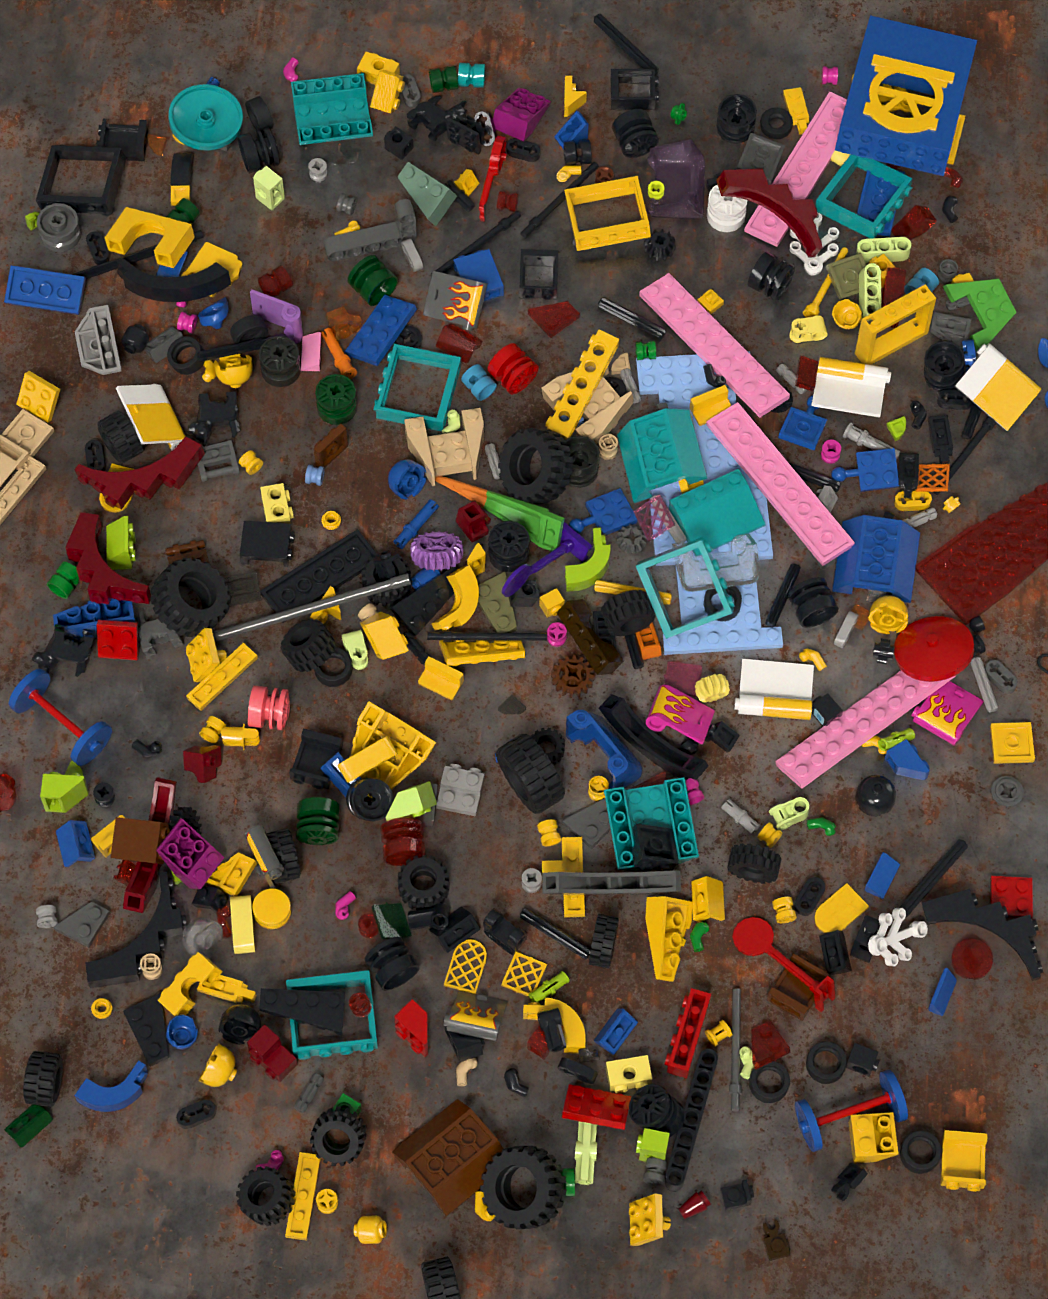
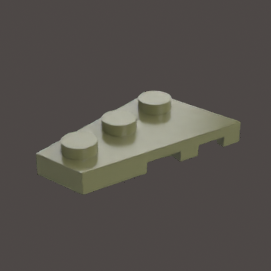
M505 572L478 585V605L496 633H512L517 630L513 607H510L509 597H505L501 592L507 581Z

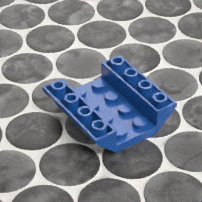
M868 515L843 521L842 528L855 544L837 557L832 592L852 594L853 587L890 592L892 596L898 597L903 602L911 603L920 532L902 520Z

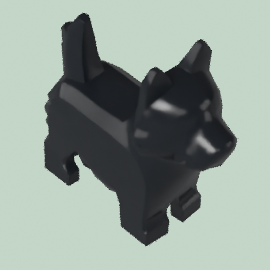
M432 96L431 99L419 103L415 109L407 113V118L409 119L407 121L408 126L416 129L418 124H423L431 131L428 138L435 142L437 137L447 130V117L463 125L468 123L466 118L467 110L464 109L466 101L460 102L449 110H443L436 106L442 97Z
M236 391L226 392L227 399H225V403L215 402V400L210 401L208 393L199 394L197 421L188 426L187 433L194 435L197 440L202 441L203 447L207 444L213 426L229 425L233 438L240 432V425L237 422Z
M55 624L54 634L45 651L36 652L32 657V661L38 664L39 669H43L48 674L56 667L59 660L75 662L77 664L75 676L78 677L81 673L85 672L84 668L87 667L86 660L90 655L94 633L91 630L83 629V637L78 640V638L69 636V634L65 635L64 625Z

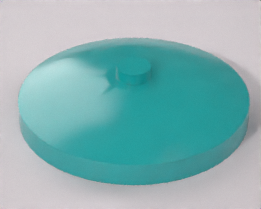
M201 84L188 87L175 96L169 107L168 120L172 133L183 144L198 150H216L227 146L239 135L243 124V112L240 103L229 91L215 85Z

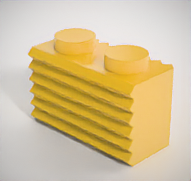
M385 70L379 71L370 107L387 113L395 112L400 105L398 97L399 93L404 89V76Z

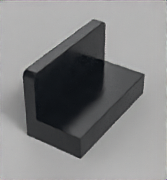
M460 907L449 915V923L445 929L437 930L432 927L429 931L438 939L443 950L448 953L478 932L480 927L472 913Z

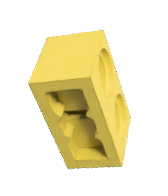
M284 484L260 487L266 522L291 524L290 519L294 518L292 507L287 505V502L290 501L289 490H284ZM274 496L280 497L278 499H272ZM278 513L283 514L282 516H275Z

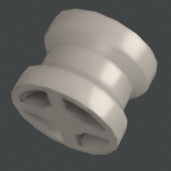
M320 158L312 159L308 165L310 178L316 182L324 181L327 177L326 162Z
M534 868L525 870L522 874V888L528 893L539 891L542 886L541 873Z
M44 905L36 908L38 927L51 928L58 924L55 917L57 912L55 906Z

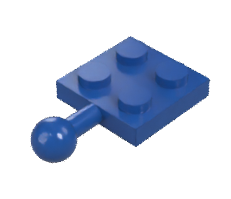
M813 395L807 399L808 409L806 412L793 407L790 408L778 438L815 451L826 426L827 419L813 415L815 410L820 408L812 406Z
M895 448L857 452V469L845 470L842 467H836L831 472L832 479L840 482L844 481L847 477L858 476L860 492L899 487Z
M621 488L586 501L585 506L591 516L583 520L578 518L572 519L569 526L579 534L584 530V527L595 523L597 528H601V535L606 536L621 530L622 526L626 527L629 524H636L638 519Z

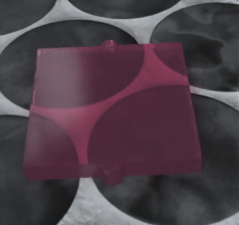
M668 661L667 671L664 675L665 685L672 686L688 696L697 697L695 685L697 681L701 680L702 666Z

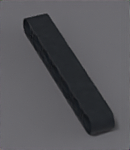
M705 1049L699 1055L684 1108V1121L678 1130L667 1168L665 1186L673 1192L679 1191L684 1185L717 1067L718 1055L712 1049ZM706 1057L711 1058L713 1063L705 1064L703 1059ZM699 1077H705L708 1080V1082L706 1084H701L697 1081V1079ZM695 1096L700 1097L702 1102L696 1104L692 1101V1098ZM693 1116L697 1119V1122L689 1123L686 1118ZM688 1136L692 1141L690 1143H683L680 1138ZM683 1156L686 1161L678 1163L675 1161V1157ZM677 1176L680 1178V1182L672 1183L669 1178Z

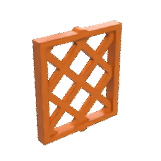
M920 464L919 480L923 483L919 485L918 481L916 492L948 491L950 464ZM933 470L937 472V474H935L934 476L929 474ZM926 475H927L928 477H930V478H929L928 480H926V481H925L924 479H922V478H923L924 476H926ZM939 475L944 477L941 480L936 479ZM932 480L937 482L934 485L929 484Z

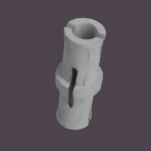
M728 799L723 804L721 809L735 819L734 822L736 824L742 825L749 831L751 835L759 829L760 824L753 820L745 809L742 810L732 802L731 799Z

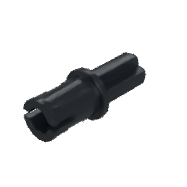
M451 180L444 184L457 195L454 202L461 205L467 212L475 207V204L464 194V190H460Z

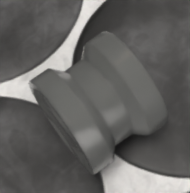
M342 193L338 199L336 210L352 215L356 208L357 198H350Z

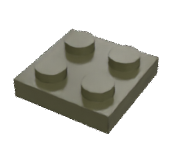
M861 253L825 266L839 301L859 294V272L866 266Z

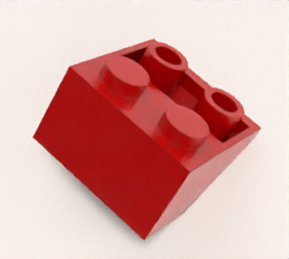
M412 999L394 1016L395 1032L403 1041L406 1039L411 1043L410 1047L416 1054L419 1055L421 1053L426 1057L428 1055L427 1012Z

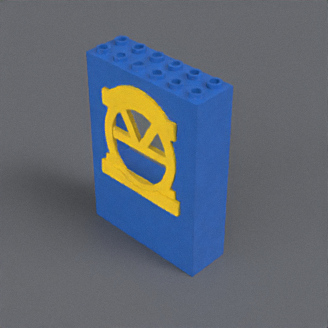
M870 15L841 120L835 151L944 176L977 40ZM880 83H883L921 93H926L934 95L935 99L891 88H886L879 85ZM878 95L894 99L882 106ZM906 101L913 118L899 117L890 113V111L901 102ZM916 104L929 106L931 109L921 115Z

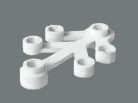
M817 212V218L813 221L818 232V226L822 222V215ZM832 227L828 230L827 235L821 239L822 247L838 238L839 230ZM790 229V236L799 241L795 233ZM793 241L790 244L789 250L804 262V269L809 275H817L822 271L823 263L830 257L838 254L839 247L837 244L831 243L828 245L825 253L819 257L817 254L812 258H808L807 254L801 250V244L797 241Z
M895 908L892 915L890 913H881L879 916V923L881 925L877 935H873L868 942L870 953L875 956L882 955L887 966H896L898 964V957L903 961L911 959V950L905 948L899 942L900 940L910 936L923 938L928 931L927 924L924 921H914L909 925V928L898 932L902 920L906 917L904 908ZM892 924L888 936L884 937L888 926ZM890 945L894 950H896L898 952V956L896 954H892L887 949V946Z

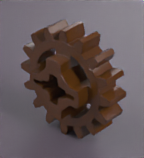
M573 655L572 659L565 656L564 662L559 659L558 665L553 666V672H551V678H553L552 685H556L557 692L562 690V696L569 693L570 698L573 697V694H576L579 698L581 692L588 693L587 687L592 688V681H594L595 676L592 675L594 669L589 668V662L583 663L584 657L577 660L576 655ZM561 671H562V672H563V676H562V679L560 680L559 675H560V673H561ZM584 674H586L585 681L582 678Z

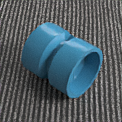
M921 268L904 286V292L908 294L925 284L933 292L939 285V279L931 270Z
M480 364L470 367L461 378L464 385L471 389V393L479 401L488 398L497 387L495 381L490 376H487V372Z

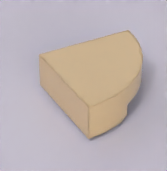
M628 353L621 354L614 361L611 375L620 374L623 369H630Z

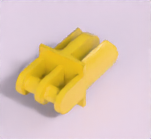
M243 724V727H224L221 730V737L225 746H241L245 750V745L257 746L260 743L258 730L245 728V724Z

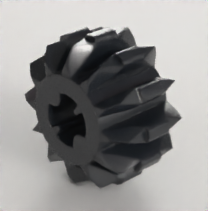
M655 229L653 234L650 233L651 237L644 240L645 253L649 254L650 259L656 257V261L659 258L665 261L667 257L673 255L676 249L675 238L671 237L670 232L664 233L663 229L661 232H657Z

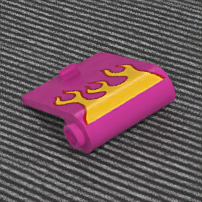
M949 681L928 696L921 707L917 706L911 716L914 717V723L955 746L966 726L984 701Z
M661 685L650 708L646 725L649 729L657 732L669 726L694 741L703 744L715 710L672 686Z

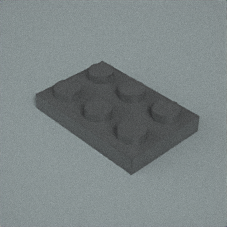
M750 133L736 170L763 169L768 185H770L785 145Z

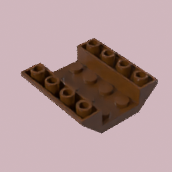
M456 1099L393 1150L392 1154L405 1169L408 1167L431 1194L436 1206L447 1217L473 1196L475 1192L480 1190V1185H484V1180L481 1177L482 1173L487 1172L486 1164L488 1161H494L492 1157L496 1153L502 1152L504 1148L474 1111L459 1099Z

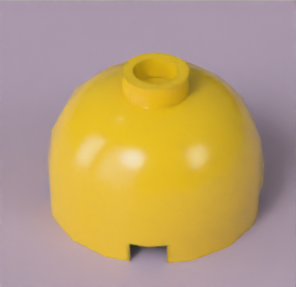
M240 354L221 357L219 362L214 361L217 378L232 388L242 386L252 375V357L246 355V358H242Z
M885 595L879 597L872 603L869 610L868 619L871 622L870 626L882 634H890L889 631L901 632L908 624V609L906 605L895 596Z
M218 1043L206 1063L205 1071H202L198 1081L211 1087H219L228 1080L232 1081L237 1073V1069L234 1068L236 1059L232 1051Z

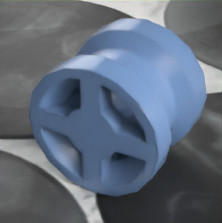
M308 465L305 483H316V485L321 486L324 478V467L315 468L313 465Z

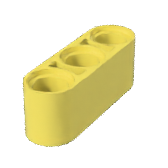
M251 895L230 897L234 954L255 952Z

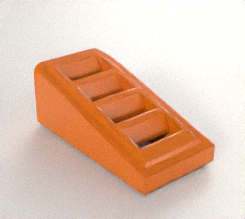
M652 622L649 628L635 633L643 660L661 656V646Z

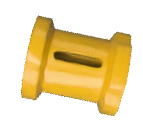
M724 1020L719 1021V1025L711 1030H705L707 1039L714 1047L724 1038L733 1035Z

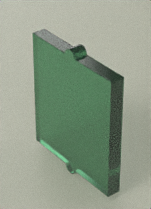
M386 902L385 904L373 905L371 907L381 939H390L398 936L409 938L412 936L401 903L389 904Z

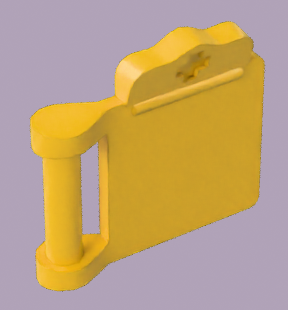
M205 242L188 269L181 276L197 273L217 262L229 271L232 285L233 281L239 278L242 262L238 260L237 255L209 242Z

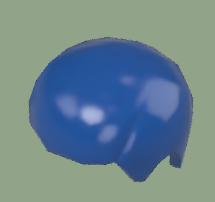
M178 1015L169 1021L166 1028V1037L173 1047L182 1050L190 1048L196 1042L198 1029L194 1024L193 1018L186 1015Z

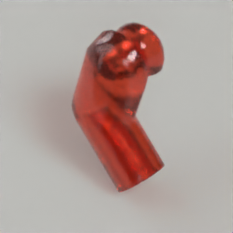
M946 167L944 176L953 179L951 186L959 188L961 182L963 183V178L958 171Z
M224 906L222 909L219 908L216 915L218 927L223 938L226 939L233 934L226 919L231 916V912L228 907Z

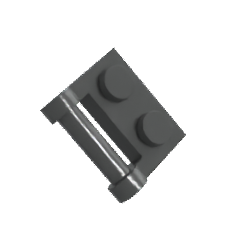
M232 440L203 447L205 455L197 464L202 482L208 481L207 479L240 473ZM227 462L232 464L231 466L205 471L206 467Z

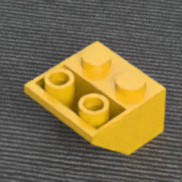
M378 612L360 622L377 658L384 660L409 651L406 646L408 644L407 639L403 634H400L398 630L399 623L394 616Z
M893 1112L850 1116L848 1123L854 1164L877 1162L898 1155Z

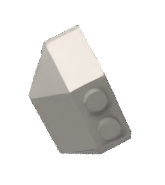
M104 305L89 308L86 316L75 330L81 366L101 375L121 372L109 307Z

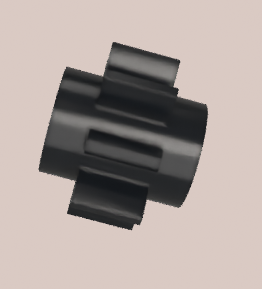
M881 638L880 643L875 642L873 657L877 658V663L887 664V660H893L895 646L890 645V640Z

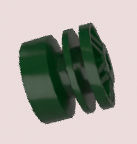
M370 255L353 267L347 282L357 293H360V296L370 306H376L384 295L390 296L398 284V278L388 268H385L384 263L376 255Z
M340 374L328 375L319 381L316 386L315 396L317 411L321 419L331 425L345 424L353 419L357 411L354 383L348 377Z
M311 797L300 800L297 803V819L299 821L296 823V839L310 845L335 843L339 839V824L337 821L340 816V804L335 800L323 797Z

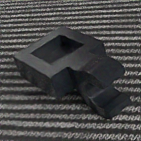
M850 1163L837 1177L839 1182L832 1187L831 1191L839 1194L836 1197L837 1199L845 1201L849 1195V1189H855L868 1173L864 1168Z

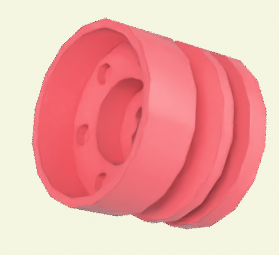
M253 685L248 709V726L263 728L265 721L268 720L269 729L274 730L277 721V730L284 731L290 711L289 690L282 689L279 697V689L274 688L272 695L269 696L268 687Z

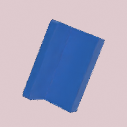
M70 820L56 830L65 867H70L77 861L91 862L95 859L85 821Z

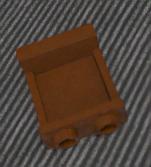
M116 817L110 858L164 864V860L156 849L170 833L169 824Z
M792 954L790 961L815 981L818 980L821 983L829 976L826 969L822 966H815L809 963L808 959L802 955ZM784 969L767 996V1001L801 1021L804 1020L815 1002L814 993L809 990L810 988L787 969Z

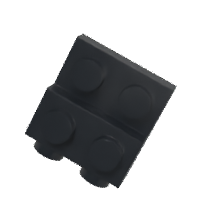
M637 823L634 825L635 846L632 849L634 866L641 868L643 872H649L652 869L673 871L679 864L673 829Z

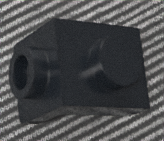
M203 886L200 890H197L192 904L197 908L212 909L215 913L222 915L229 897L219 888Z

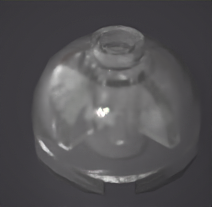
M197 918L190 922L183 931L185 950L192 956L199 952L208 959L211 958L219 948L216 946L218 939L222 941L223 929L221 924L209 918Z

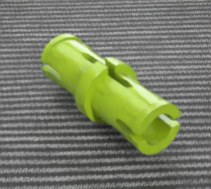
M911 728L900 732H892L890 736L878 740V746L882 751H886L906 739L912 741L915 739V732Z
M561 971L549 981L545 980L542 983L543 985L532 993H529V998L532 1002L539 1003L549 995L553 996L556 994V990L569 983L570 980L566 973Z

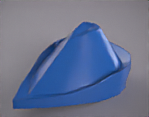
M226 297L208 306L198 314L202 326H211L215 329L222 327L223 320L229 311Z

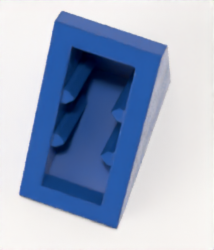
M576 111L554 137L564 150L563 144L565 141L578 143L579 140L588 139L589 124L581 113Z

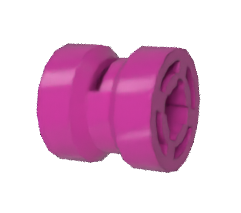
M691 778L685 780L689 805L701 802L704 799V794L698 788V780Z

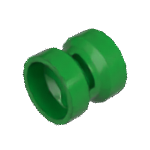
M649 341L648 343L635 342L637 361L644 358L656 359L655 341Z

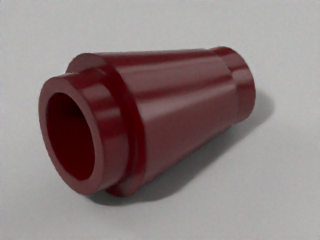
M701 1190L698 1193L695 1192L678 1210L683 1218L686 1219L708 1210L707 1207L711 1203Z

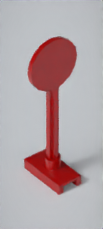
M751 917L739 922L733 931V942L738 951L748 956H758L767 953L810 988L809 990L814 993L815 1008L822 1013L824 1001L827 998L832 1001L835 999L834 980L827 976L821 983L818 980L815 981L772 946L774 933L767 921Z

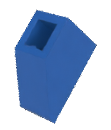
M907 739L886 751L884 759L896 775L920 780L928 778L930 772L928 763L919 757L916 747L910 744Z

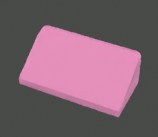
M321 332L302 337L301 371H320Z

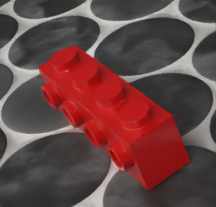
M691 988L689 996L685 995L682 1007L685 1008L684 1014H679L676 1024L679 1027L678 1034H673L670 1046L674 1047L672 1053L667 1054L664 1064L668 1066L667 1073L687 1079L710 1004V993Z

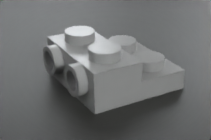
M458 764L445 766L436 809L476 816L485 780L484 773H481V770L478 768L461 769L462 767Z

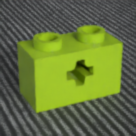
M644 1128L643 1135L639 1134L636 1153L640 1154L639 1160L645 1162L648 1158L665 1160L670 1133Z

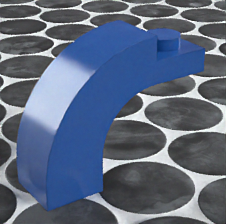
M138 1060L127 1078L121 1084L114 1087H102L86 1078L74 1095L76 1101L89 1109L100 1112L123 1109L136 1101L143 1093L141 1086L138 1084H142L147 1078V1067Z

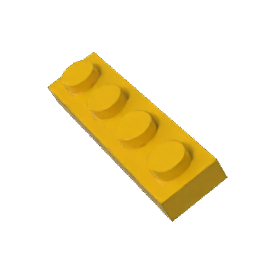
M242 643L186 695L187 699L202 711L258 659L257 654Z
M562 837L563 872L583 873L582 837ZM563 895L564 917H585L584 895Z
M299 1153L293 1188L296 1196L292 1197L295 1200V1204L290 1205V1208L293 1210L288 1216L286 1238L307 1241L321 1158L318 1159L316 1154Z

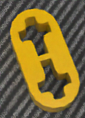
M904 491L895 496L894 505L900 511L926 510L931 505L932 496L929 492L912 491V499L904 498L906 504H902V501H900L901 498H904ZM921 497L924 498V500L926 501L925 503H922V501L920 500Z

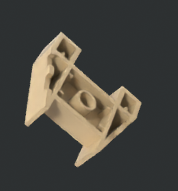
M590 366L586 367L585 370L593 372L595 368ZM608 367L582 415L586 422L575 429L576 436L588 437L597 446H599L601 436L609 434L612 428H615L622 415L634 403L631 391L620 398L604 377L609 374ZM572 372L558 376L542 387L543 398L553 410L557 401L562 400L564 396L563 390L565 385L571 383L573 379L571 377ZM578 383L576 386L583 389L586 387V384ZM575 399L569 400L572 402L573 405H576L578 403V401Z
M481 408L461 411L463 431L428 437L424 417L404 419L408 449L415 456L417 463L426 469V477L432 486H435V476L472 471L473 479H477L484 441V422Z

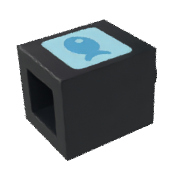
M827 693L823 697L820 695L813 700L811 713L822 726H828L830 721L837 716H842L843 710Z

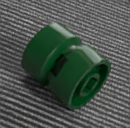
M454 65L444 67L443 70H440V68L429 69L432 93L443 92L445 88L448 91L458 89V79Z
M182 198L175 206V209L168 213L166 218L190 224L199 217L200 211L191 201Z

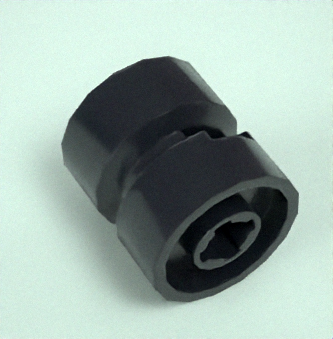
M579 140L578 143L574 141L564 142L565 166L576 165L577 162H580L581 165L592 163L590 140ZM580 148H581V155H582V156H581V157H578V156H577V149H580Z

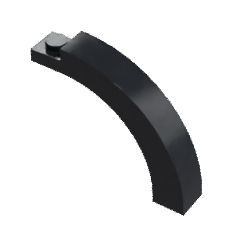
M122 257L116 261L117 273L124 280L125 288L141 297L155 301L186 302L215 294L231 285L229 271L217 262L202 271L187 276L159 277L138 270Z
M610 694L599 707V710L608 722L628 743L678 778L684 777L685 780L688 778L697 780L709 766L705 760L675 748L649 729L634 713L624 698Z

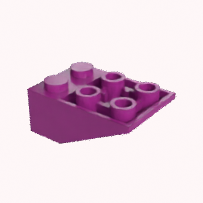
M518 88L495 108L493 117L495 130L525 141L533 133L551 101L541 95H535L527 89Z
M180 818L156 849L175 876L190 889L200 890L225 858L182 818Z

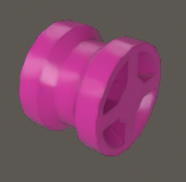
M823 66L822 85L827 83L837 85L838 67L828 68Z
M181 312L178 318L177 330H187L193 334L197 326V315L192 314L190 316L186 312Z
M836 440L824 442L821 451V458L824 462L833 464L839 460L841 453L840 443Z
M559 622L550 624L547 629L548 643L559 647L566 642L567 629L565 625Z

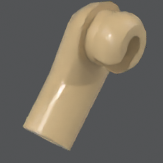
M475 1058L461 1062L456 1067L457 1086L467 1085V1072L477 1067V1060Z

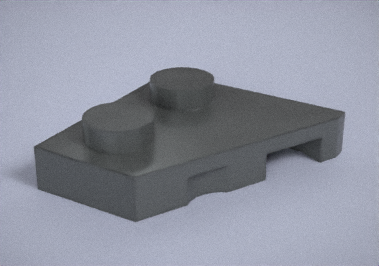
M90 902L55 925L54 930L89 948L110 912Z

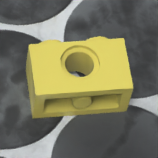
M648 1055L606 1062V1074L610 1092L615 1091V1093L619 1094L627 1092L628 1089L636 1088L638 1090L645 1085L652 1084ZM631 1072L635 1077L633 1079H626L624 1074Z

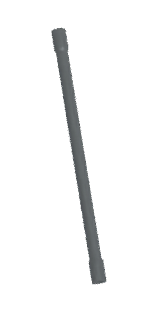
M408 573L373 585L222 630L212 631L214 641L216 643L226 638L370 595L411 585Z

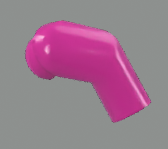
M293 57L283 70L285 78L290 80V82L297 81L298 79L294 69L299 62Z

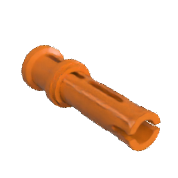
M331 328L324 329L321 332V336L324 338L335 359V367L339 369L341 375L349 379L354 378L357 375V370L352 367L350 357L344 354Z

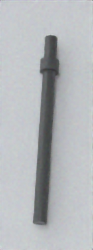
M740 989L732 990V1073L729 1095H731V1111L734 1112L740 1111V1095H742L739 1053Z

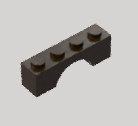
M583 599L568 600L558 610L557 615L597 675L611 674L624 662L614 645L601 640L592 630L590 617L593 614Z

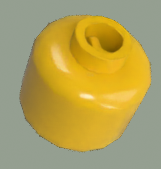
M377 1215L361 1216L358 1223L354 1225V1235L358 1237L362 1244H378L387 1235V1224Z

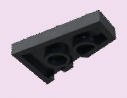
M161 993L123 1011L150 1067L169 1058L163 1005L158 1001Z

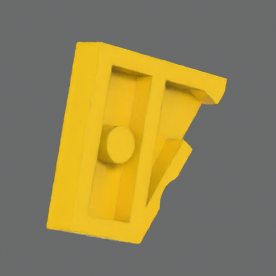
M238 852L229 861L217 867L218 870L212 873L205 884L219 888L221 891L232 896H238L257 862Z

